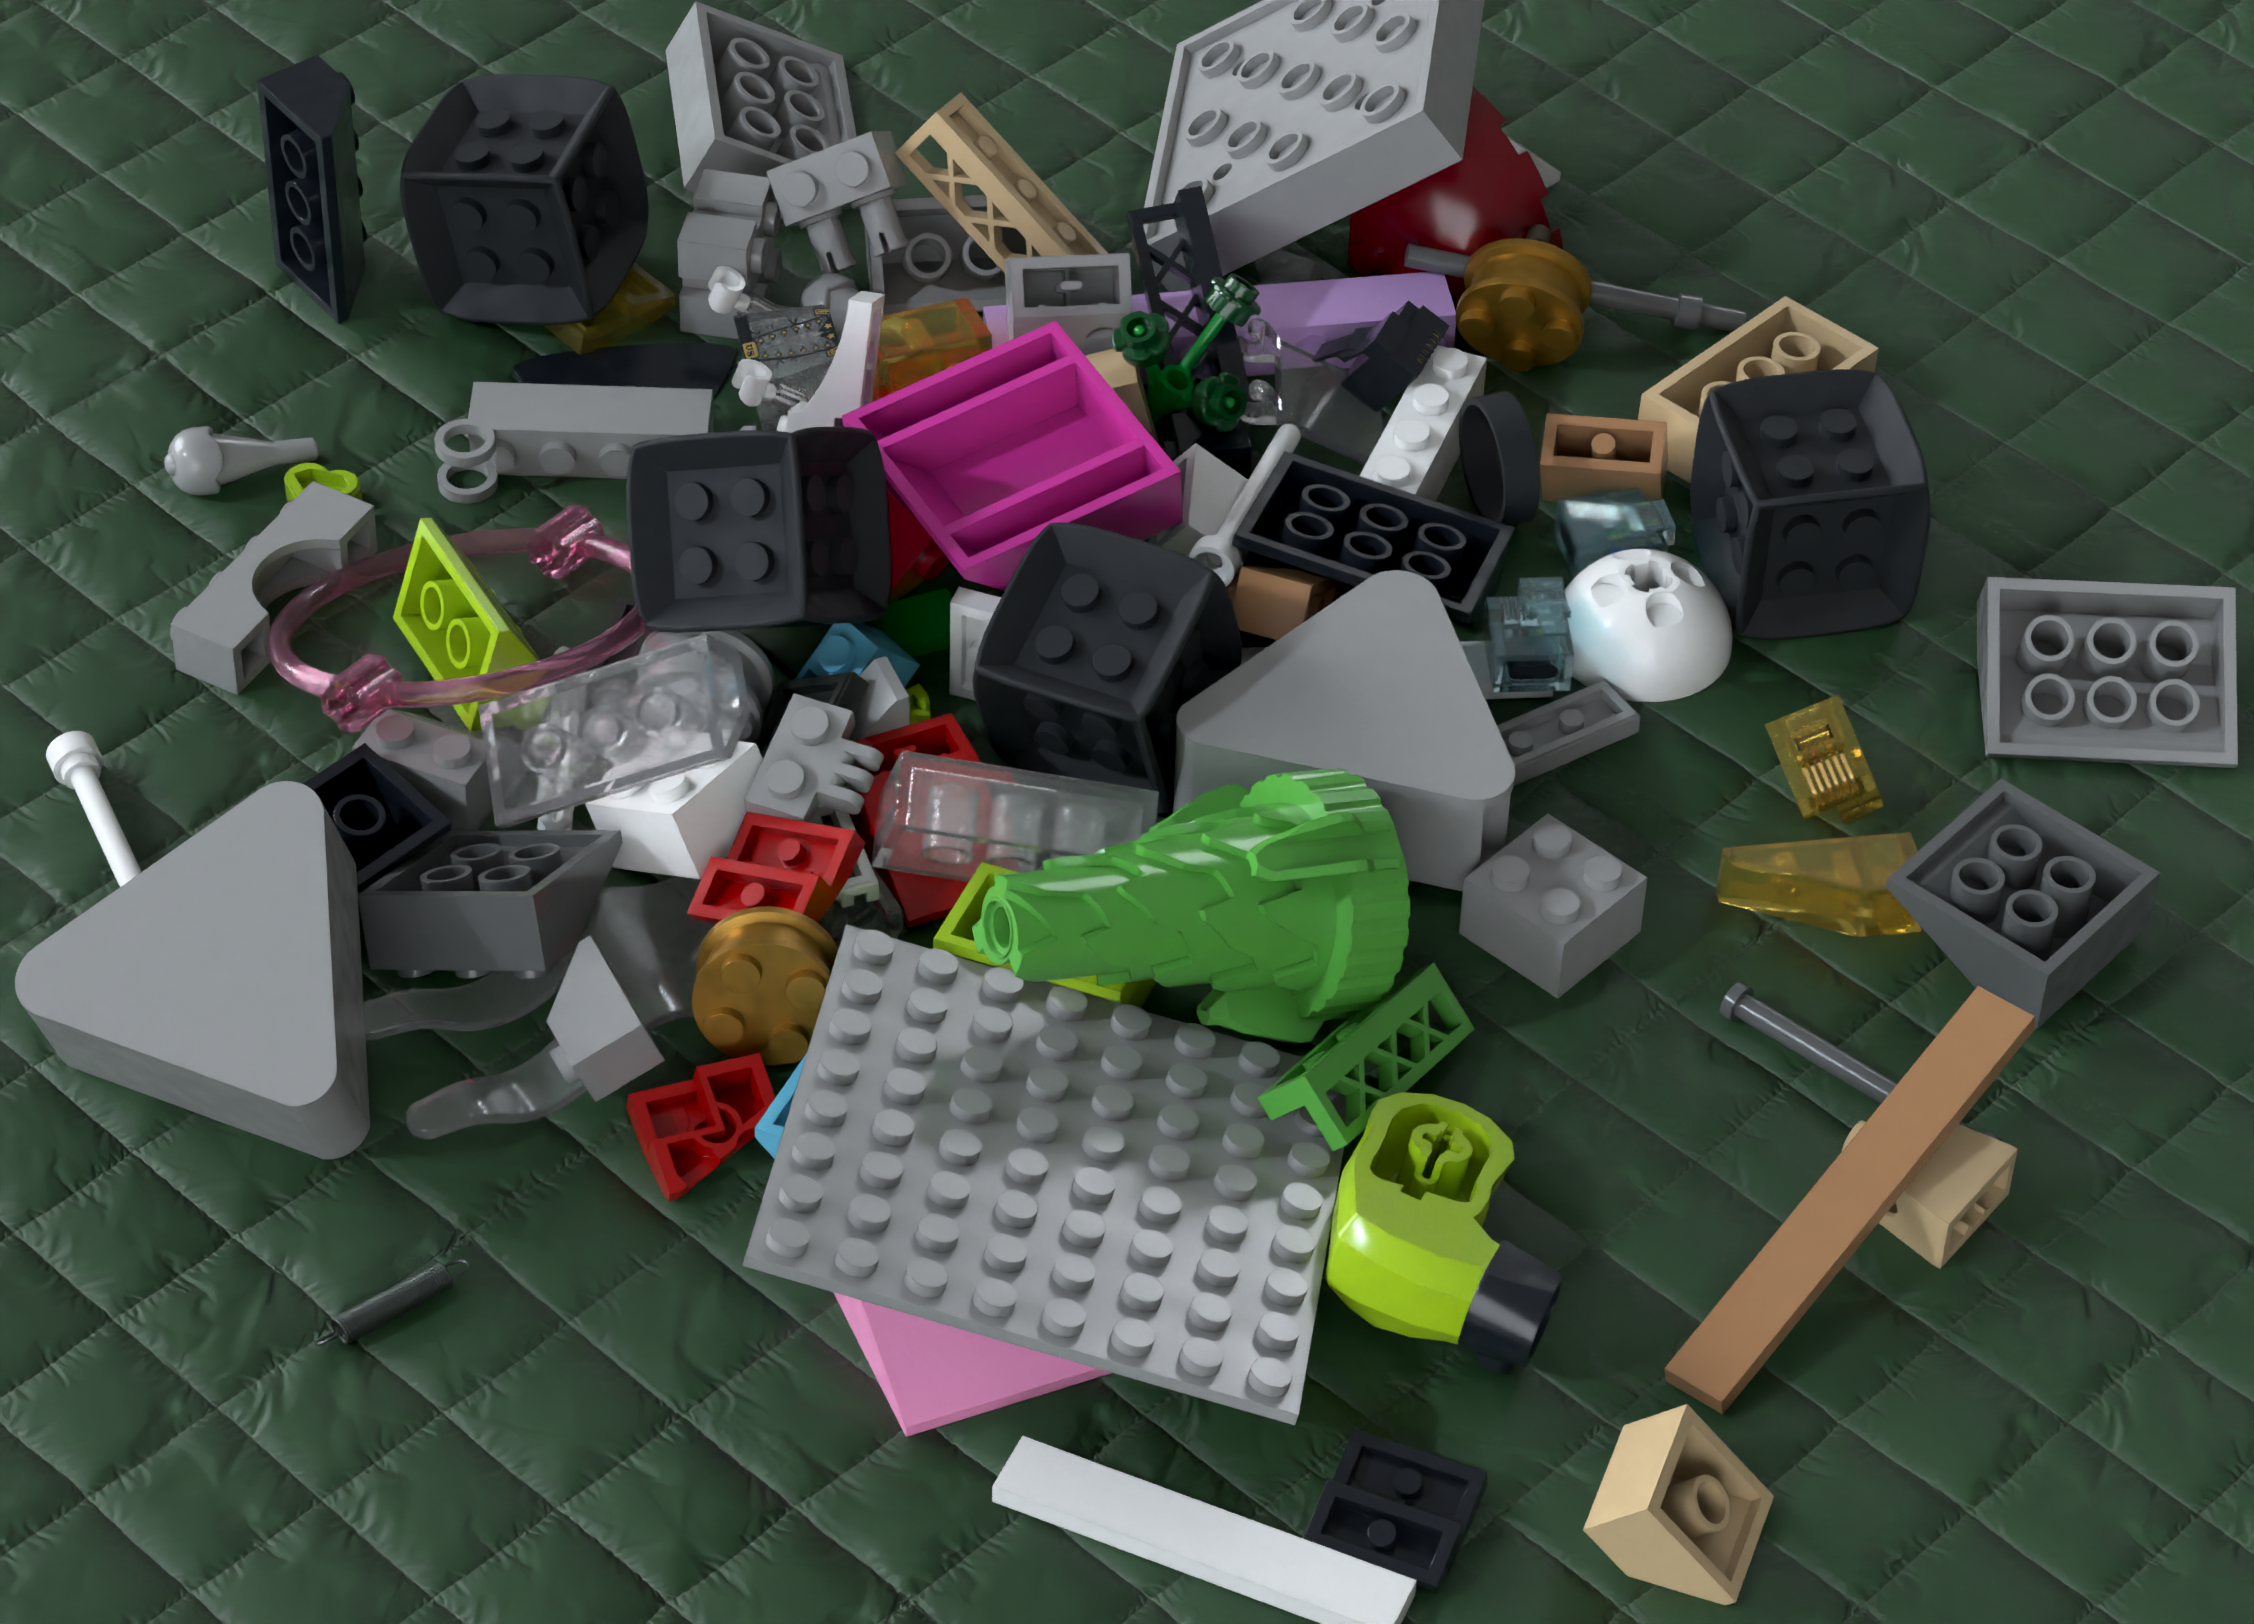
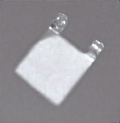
M1260 318L1251 319L1248 323V334L1252 338L1259 340L1247 341L1242 336H1238L1243 361L1249 363H1275V390L1269 383L1263 380H1253L1249 385V395L1253 400L1260 402L1251 403L1247 401L1246 412L1239 419L1252 425H1278L1281 427L1284 424H1293L1299 429L1302 437L1366 465L1382 435V411L1380 410L1376 413L1340 385L1348 372L1347 370L1325 360L1315 363L1312 360L1314 355L1280 340L1268 322Z

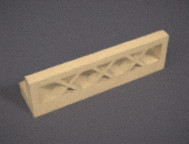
M959 93L935 112L895 152L899 159L1004 273L1005 261L1009 258L1040 257V255L1108 254L962 93ZM930 135L947 152L948 169L933 167L917 150ZM962 183L977 185L987 197V212L972 210L963 200ZM1001 227L1016 228L1026 239L1027 255L1012 253L1002 243Z

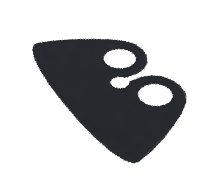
M655 343L613 346L539 356L519 362L513 366V371L521 383L625 386L629 384L637 387L712 389L714 398L725 382L737 352L735 348L728 345L713 343Z

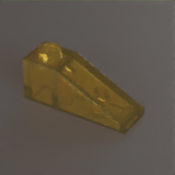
M1911 832L1722 848L1716 890L1720 903L1856 937L1896 935L1922 931V927L1886 888L1888 877L1918 852Z

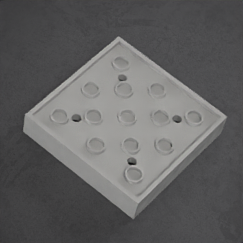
M1262 0L1178 43L1144 208L1174 203L1178 190L1202 186L1219 262L1224 276L1463 160L1485 0ZM1171 219L1143 225L1147 243L1169 257L1179 242L1175 220ZM1181 251L1175 261L1186 268ZM1152 260L1154 273L1157 276L1162 266ZM1170 271L1167 272L1161 282L1169 292L1191 290L1189 283Z

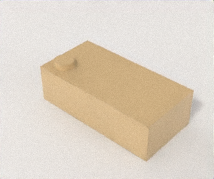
M1784 296L1642 393L1638 420L1667 422V470L1691 484L1699 418L1703 404L1712 390L1729 383L1772 375L1836 369L1874 372L1879 348Z

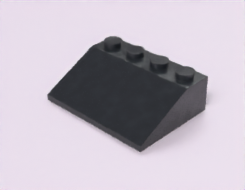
M1284 451L1235 532L1232 545L1355 587L1372 575L1391 570L1412 572L1426 578L1434 585L1449 618L1469 624L1484 617L1498 590L1515 528Z

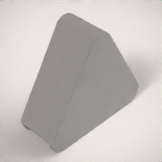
M1391 570L1372 575L1179 708L1176 718L1173 813L1202 794L1223 785L1239 784L1251 792V788L1256 782L1265 780L1266 776L1272 774L1330 768L1345 769L1349 771L1350 775L1357 774L1364 779L1366 786L1369 789H1374L1381 799L1382 806L1388 810L1394 822L1405 859L1408 879L1410 881L1463 891L1464 878L1506 846L1510 794L1515 783V766L1434 585L1426 578L1408 571Z
M280 781L259 789L35 946L22 959L17 969L15 990L19 1001L59 1057L72 1068L321 1159H336L351 1153L364 1141L368 1134L370 1110L356 864L322 801L311 788L304 784L293 781Z

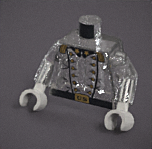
M719 266L715 269L708 282V287L711 290L708 301L712 310L717 313L726 314L730 313L734 308L737 309V315L733 316L742 360L736 368L731 383L735 388L740 389L739 396L745 405L750 407L756 406L762 430H770L778 426L782 415H788L789 409L800 401L809 402L833 361L842 333L836 334L828 307L820 304L794 308L777 305L752 291L743 294L742 291L746 284L744 277L733 268Z

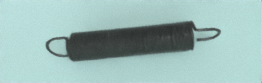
M456 1260L445 1265L437 1262L421 1270V1272L406 1278V1280L400 1281V1283L332 1318V1333L317 1340L315 1345L326 1344L337 1337H340L345 1344L352 1343L355 1339L358 1340V1338L367 1335L370 1331L373 1332L376 1328L388 1324L391 1320L397 1319V1317L452 1289L453 1280L446 1267L457 1263H466V1269L457 1274L459 1277L467 1272L470 1268V1263L465 1260Z

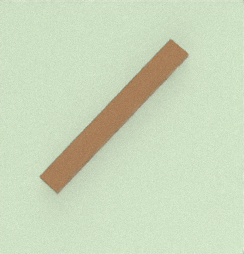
M1977 986L1664 1368L1666 1382L1723 1415L2034 1032L2035 1016Z

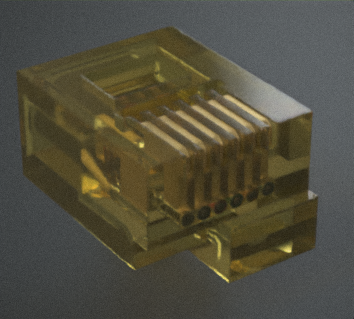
M1839 695L1765 724L1804 819L1837 807L1841 819L1845 823L1884 807L1870 768Z

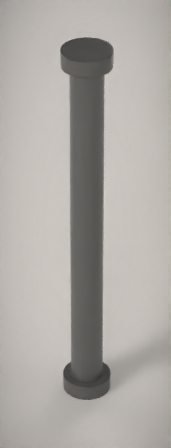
M1743 982L1735 983L1726 993L1721 1003V1016L1731 1022H1736L1739 1019L1880 1104L1898 1084L1753 997L1754 990ZM1960 1122V1123H1959V1124L1962 1125V1126H1965V1127H1967V1128H1970V1129L1974 1130L1973 1128L1969 1127L1968 1125L1964 1124L1963 1122ZM1991 1131L1985 1133L1987 1136L2003 1141L2001 1137Z

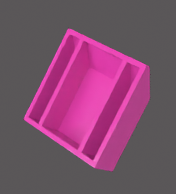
M1056 320L842 415L845 427L862 428L874 434L882 455L886 480L965 580L1005 591L1027 549L1038 534L1050 523L1062 522L1088 525L1143 541L1183 522L1181 471Z

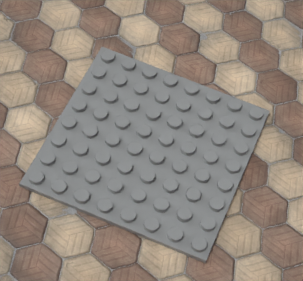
M846 924L742 1266L1295 1425L1299 1416L1344 1147L1332 1151L1305 1106L1271 1121L1257 1099L1303 1058L1301 1056L1274 1049L1262 1042H1249L1211 1031L1200 1024L1184 1023L1149 1013L1135 1005H1120L1084 994L1078 990L1065 986H1056L1043 981H1026L1015 977L1013 970L1008 968L991 967L954 956L942 949H929L891 938L877 930H864ZM1329 1089L1326 1095L1345 1123L1346 1095Z

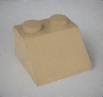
M1688 1404L1623 1426L1583 1531L1628 1577L1718 1604L1729 1605L1737 1601L1774 1495Z

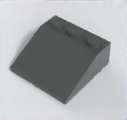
M2000 779L1887 879L1886 888L1975 988L1979 986L2034 1015L2035 1029L2037 1030L2149 926L2161 872L2007 781Z
M621 830L447 832L358 895L370 970H397V975L403 978L420 977L430 974L435 970L455 971V976L459 978H476L487 975L492 971H513V976L519 979L537 978L550 973L553 970L552 966L574 950L623 843Z

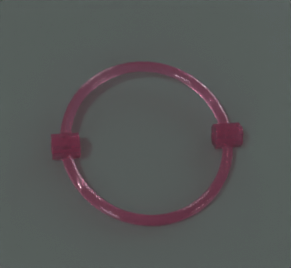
M569 505L539 528L496 529L448 536L466 557L528 552L529 561L536 564L542 570L544 576L549 578L563 579L589 558L613 564L631 574L629 545L604 536L602 522L596 520L585 506ZM412 543L372 555L340 568L300 592L288 602L273 621L268 633L267 652L273 667L285 680L302 691L321 698L323 714L331 717L338 725L339 730L359 732L390 708L436 707L484 701L532 690L563 680L616 655L635 642L647 629L635 605L624 618L607 631L559 654L502 671L436 681L402 682L401 672L392 668L385 656L377 654H365L338 675L318 670L298 658L293 650L292 641L299 627L321 607L347 592L386 576L406 571L413 546Z

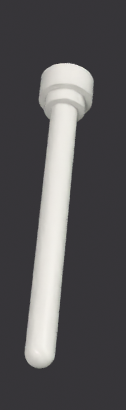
M1284 424L1278 429L1217 533L1199 539L1188 556L1217 573L1226 587L1231 583L1241 563L1238 548L1232 545L1235 532L1284 451L1293 453L1300 441V431L1293 424Z
M71 731L58 736L48 746L46 759L56 780L71 789H75L114 876L121 887L142 871L98 779L103 765L102 755L94 738L87 732Z

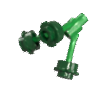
M1230 273L1226 280L1220 277L1212 278L1211 283L1214 286L1205 298V301L1216 313L1179 365H1168L1162 371L1159 370L1157 363L1166 356L1170 343V336L1167 334L1169 324L1160 314H1147L1142 311L1132 312L1123 317L1120 322V328H1116L1113 331L1111 341L1114 350L1121 352L1128 364L1134 367L1145 368L1148 387L1147 401L1154 422L1162 420L1166 414L1174 413L1176 410L1192 408L1199 422L1209 427L1215 426L1219 432H1228L1238 425V419L1245 414L1247 396L1240 387V380L1235 375L1222 372L1219 374V377L1210 376L1196 385L1192 394L1194 381L1190 374L1195 364L1227 320L1237 326L1244 327L1252 315H1259L1261 313L1260 306L1255 302L1260 293L1242 277Z

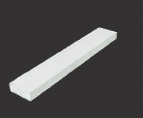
M1022 1436L992 1486V1502L1320 1624H1401L1415 1597L1417 1583L1415 1579Z

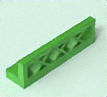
M1433 962L1394 981L1389 992L1382 994L1381 1001L1373 1006L1366 1007V1010L1356 1011L1257 1099L1271 1121L1305 1106L1332 1151L1348 1145L1366 1128L1370 1114L1379 1099L1399 1092H1406L1475 1028ZM1428 1001L1431 1002L1446 1026L1447 1031L1445 1033L1429 1027ZM1396 1032L1410 1038L1411 1061L1397 1056ZM1364 1061L1378 1066L1379 1090L1365 1085ZM1329 1089L1346 1095L1345 1123L1326 1095Z

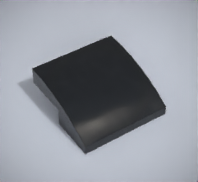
M1354 1428L1333 1480L1327 1479L1303 1539L1417 1580V1586L1438 1592L1455 1561L1488 1485L1487 1472Z

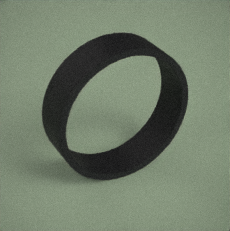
M1506 391L1467 399L1460 413L1459 446L1466 485L1477 513L1481 517L1508 526L1532 521L1539 506L1540 475L1534 439L1522 407L1516 398ZM1496 444H1497V448H1498V451H1499V456H1500V461H1501L1503 479H1502L1501 472H1500V468H1499V463H1498V458H1497V452H1496Z

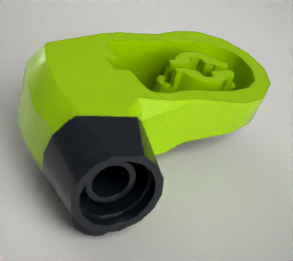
M1399 1092L1377 1101L1368 1119L1364 1135L1342 1171L1330 1227V1245L1325 1279L1330 1288L1349 1309L1377 1328L1407 1337L1457 1344L1458 1349L1474 1353L1476 1361L1484 1368L1502 1373L1511 1371L1515 1364L1523 1367L1529 1365L1549 1323L1565 1275L1504 1239L1501 1244H1498L1482 1228L1490 1206V1200L1515 1159L1513 1142L1491 1118L1466 1104L1434 1094Z

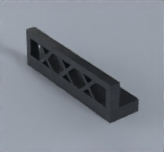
M1202 186L1178 190L1174 203L1128 211L1126 216L1149 314L1158 313L1164 318L1167 316L1176 322L1170 332L1167 331V334L1170 336V343L1166 356L1160 361L1162 370L1168 365H1179L1182 361L1174 356L1171 345L1180 328L1184 327L1199 337L1216 313L1206 303L1205 298L1214 286L1211 283L1212 278H1223ZM1171 219L1175 220L1179 242L1169 257L1147 243L1143 225ZM1181 251L1186 268L1175 261ZM1152 260L1162 266L1156 277ZM1168 271L1190 284L1193 297L1182 313L1160 298L1158 286ZM1194 307L1199 323L1188 317ZM1227 320L1206 349V353L1197 367L1193 368L1190 374L1194 383L1196 382L1197 384L1201 380L1209 378L1201 373L1208 363L1211 376L1219 377V374L1222 372L1235 375L1240 380V387L1247 396V408L1244 414L1247 426L1255 409L1235 325ZM1187 409L1176 410L1174 413L1187 412Z

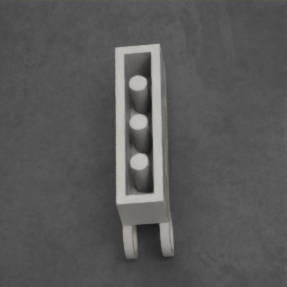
M473 382L468 419L448 422L440 427L435 434V452L438 458L444 462L437 473L438 489L450 501L471 504L481 502L494 494L498 487V475L627 479L631 449L635 444L663 437L714 432L712 389ZM469 434L470 452L453 451L445 444L456 435ZM464 470L478 471L487 477V480L482 485L470 489L458 488L448 482V479L453 474Z

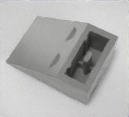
M1130 253L1015 257L1005 261L1008 341L1056 320L1084 355L1113 349L1111 341L1113 331L1116 328H1120V322L1123 317L1132 313Z

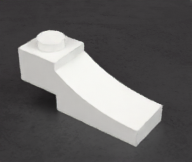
M860 291L849 299L841 339L822 383L809 402L800 401L788 410L787 416L782 415L780 417L777 431L792 433L811 427H845L842 415L872 402L885 294Z

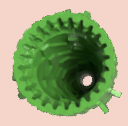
M1340 768L1278 773L1266 776L1265 780L1256 782L1252 786L1251 792L1239 784H1227L1208 791L1175 811L1165 820L1150 827L1149 832L1144 833L1138 840L1106 847L1094 854L1048 859L1043 861L1044 870L994 875L995 886L991 887L986 893L982 904L981 918L972 926L978 953L985 954L994 964H1011L1017 978L1038 982L1096 975L1097 986L1154 979L1160 985L1169 988L1211 983L1213 989L1197 1007V1016L1201 1024L1219 1025L1242 1034L1299 1044L1311 1042L1324 1021L1349 1018L1352 1012L1366 1010V1007L1377 1004L1381 1001L1382 994L1389 992L1394 984L1396 973L1400 972L1404 960L1403 951L1408 942V918L1410 917L1409 879L1394 822L1388 810L1382 806L1378 794L1373 788L1369 789L1366 786L1364 779L1357 774L1350 775L1348 770Z

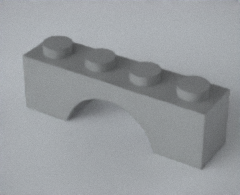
M312 481L294 500H290L284 505L280 514L259 535L249 540L242 553L224 571H219L215 574L209 586L188 607L182 608L176 614L170 629L176 670L239 695L274 659L269 613L265 608L279 596L298 588L313 585L344 586L378 551L374 505Z

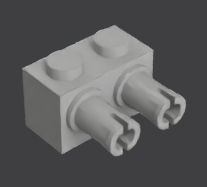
M870 131L766 171L785 226L799 225L800 229H807L821 274L828 272L836 274L841 272L842 269L846 270L857 265L839 216L844 214L843 211L849 208L853 210L859 209L873 248L874 258L892 253L895 249L900 250L909 246L891 197L896 195L895 191L908 187L910 184L903 164L895 154L897 147L891 131Z

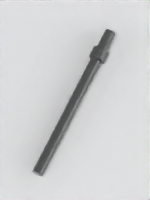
M1408 244L1404 257V267L1464 278L1466 265L1471 256ZM1591 280L1592 294L1589 304L1669 319L1674 327L1694 331L1699 325L1733 332L1745 324V311L1703 303L1702 296L1678 292L1676 297Z

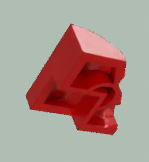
M760 1053L699 1066L695 1069L693 1080L629 1094L626 1104L629 1117L648 1165L667 1201L680 1199L691 1188L755 1137L756 1125L776 1097Z

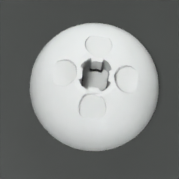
M1629 549L1615 552L1587 566L1570 582L1563 592L1551 623L1550 640L1554 645L1555 656L1562 667L1572 677L1587 687L1605 680L1627 701L1664 702L1693 695L1705 689L1720 677L1726 669L1732 653L1731 620L1726 604L1715 585L1701 570L1685 559L1671 553L1653 549Z

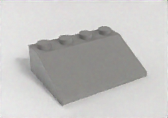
M697 1L694 2L665 50L684 189L695 194L704 169L768 177L766 173L768 170L857 137L843 55ZM773 192V202H777Z
M1987 577L1977 600V666L1986 757L2219 768L2237 767L2236 587Z

